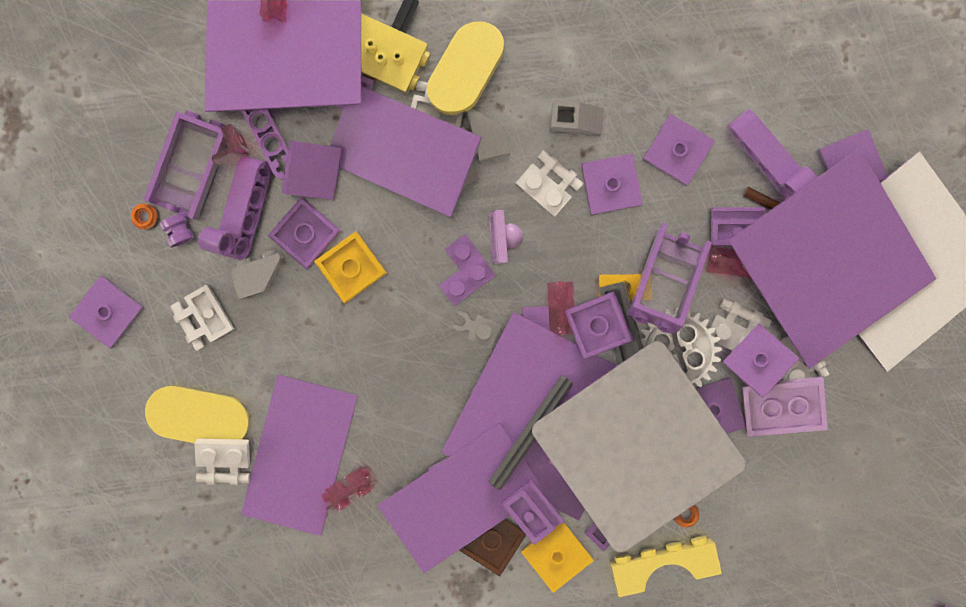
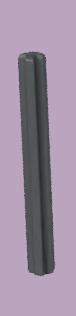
M560 376L489 479L490 485L498 490L503 488L535 441L532 433L533 425L559 406L573 385L569 379Z

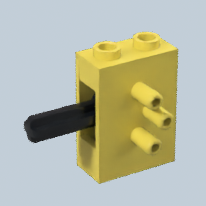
M403 0L391 27L361 14V75L376 80L375 82L408 96L410 90L414 91L416 89L417 82L420 79L417 76L421 66L425 68L431 55L428 52L427 43L405 34L419 4L418 0Z

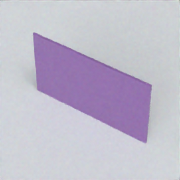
M361 86V104L344 105L330 146L342 148L339 168L452 217L482 137L376 93L372 89L369 90Z
M277 375L241 515L321 536L325 519L328 516L327 511L350 423L354 416L353 412L358 395Z
M500 423L377 505L423 573H426L509 517L510 514L502 506V502L519 488L527 485L531 479L542 493L546 492L524 458H522L501 490L490 485L489 479L514 444Z

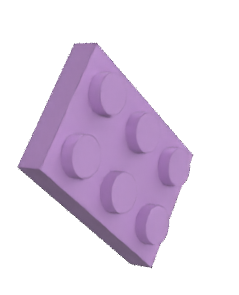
M823 377L779 381L764 398L760 397L747 384H742L747 437L828 430Z

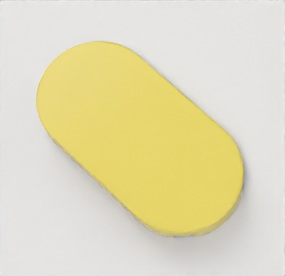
M472 22L461 27L454 35L427 85L428 97L438 112L450 116L458 115V113L471 110L478 102L504 55L503 36L495 26L486 22Z
M166 386L158 389L149 397L145 407L146 421L156 434L165 438L195 443L196 439L242 440L246 436L250 425L247 410L236 398L181 386Z

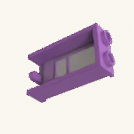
M186 110L185 114L176 111L143 200L177 213H184L189 218L199 220L200 212L231 133L224 129L225 124L212 119H210L209 123L201 121V116L194 112Z
M662 223L654 237L655 239L627 314L633 316V319L639 323H650L658 326V329L664 333L676 334L684 325L712 242L706 241L702 247L689 243L690 235L687 233H680L677 238L666 234L667 224Z

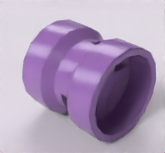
M184 213L176 214L159 223L162 231L168 235L167 242L170 248L182 245L194 238L192 230L187 229V219Z

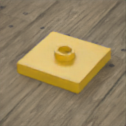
M357 231L314 261L344 304L387 274Z
M565 522L556 526L555 530L535 545L531 542L521 550V553L553 593L594 561Z

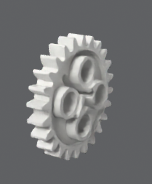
M668 309L665 310V314L675 318V315H671ZM689 309L683 327H692L695 331V338L692 341L683 340L680 335L682 328L677 332L679 345L686 347V351L682 354L688 370L685 375L691 383L695 382L699 387H702L701 378L703 377L710 381L711 377L707 372L709 370L717 372V368L712 363L721 362V359L715 356V352L722 351V348L714 344L720 340V337H712L711 335L716 328L707 329L706 327L709 319L700 322V313L698 312L694 317H690L691 312ZM648 323L650 330L641 329V332L646 336L645 339L641 338L643 348L654 342L659 334L667 335L670 339L667 349L681 367L678 354L672 353V350L675 348L672 334L664 333L658 329V326ZM699 352L703 357L702 364L692 366L688 361L689 354Z

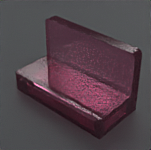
M232 124L221 127V130L229 148L210 157L212 162L224 167L240 160L244 156L251 155L241 131Z

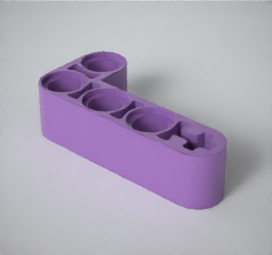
M270 109L241 110L273 174L279 179L284 180L285 173L280 172L283 170V166L277 159L282 158L283 162L286 163L289 146ZM266 116L268 119L267 125L261 129L257 128V119ZM273 139H278L280 142L278 150L269 152V142Z
M747 109L727 126L735 140L786 199L818 178L807 166L800 167L759 117L750 109Z
M244 156L238 161L219 229L206 227L199 235L198 243L202 250L238 260H243L249 255L272 173L267 161Z

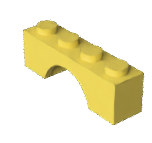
M706 536L695 537L691 539V543L681 545V542L669 543L665 549L656 550L655 548L643 549L639 555L630 556V554L617 555L615 560L609 561L616 592L619 597L645 592L649 576L656 569L664 565L682 566L689 570L696 580L722 574L716 545L711 538L707 539Z

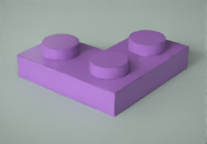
M466 234L445 248V251L459 268V271L439 286L453 306H456L496 275Z

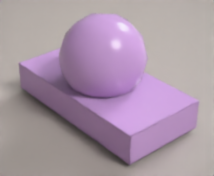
M494 210L488 214L492 263L502 264L508 262L507 249H515L522 243L523 232L515 224H505L504 210Z

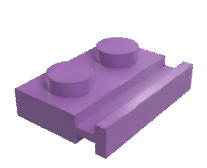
M712 207L711 246H731L728 240L762 217L765 207Z
M532 479L527 485L519 488L502 502V506L534 545L555 530V527L560 523H564L563 517Z

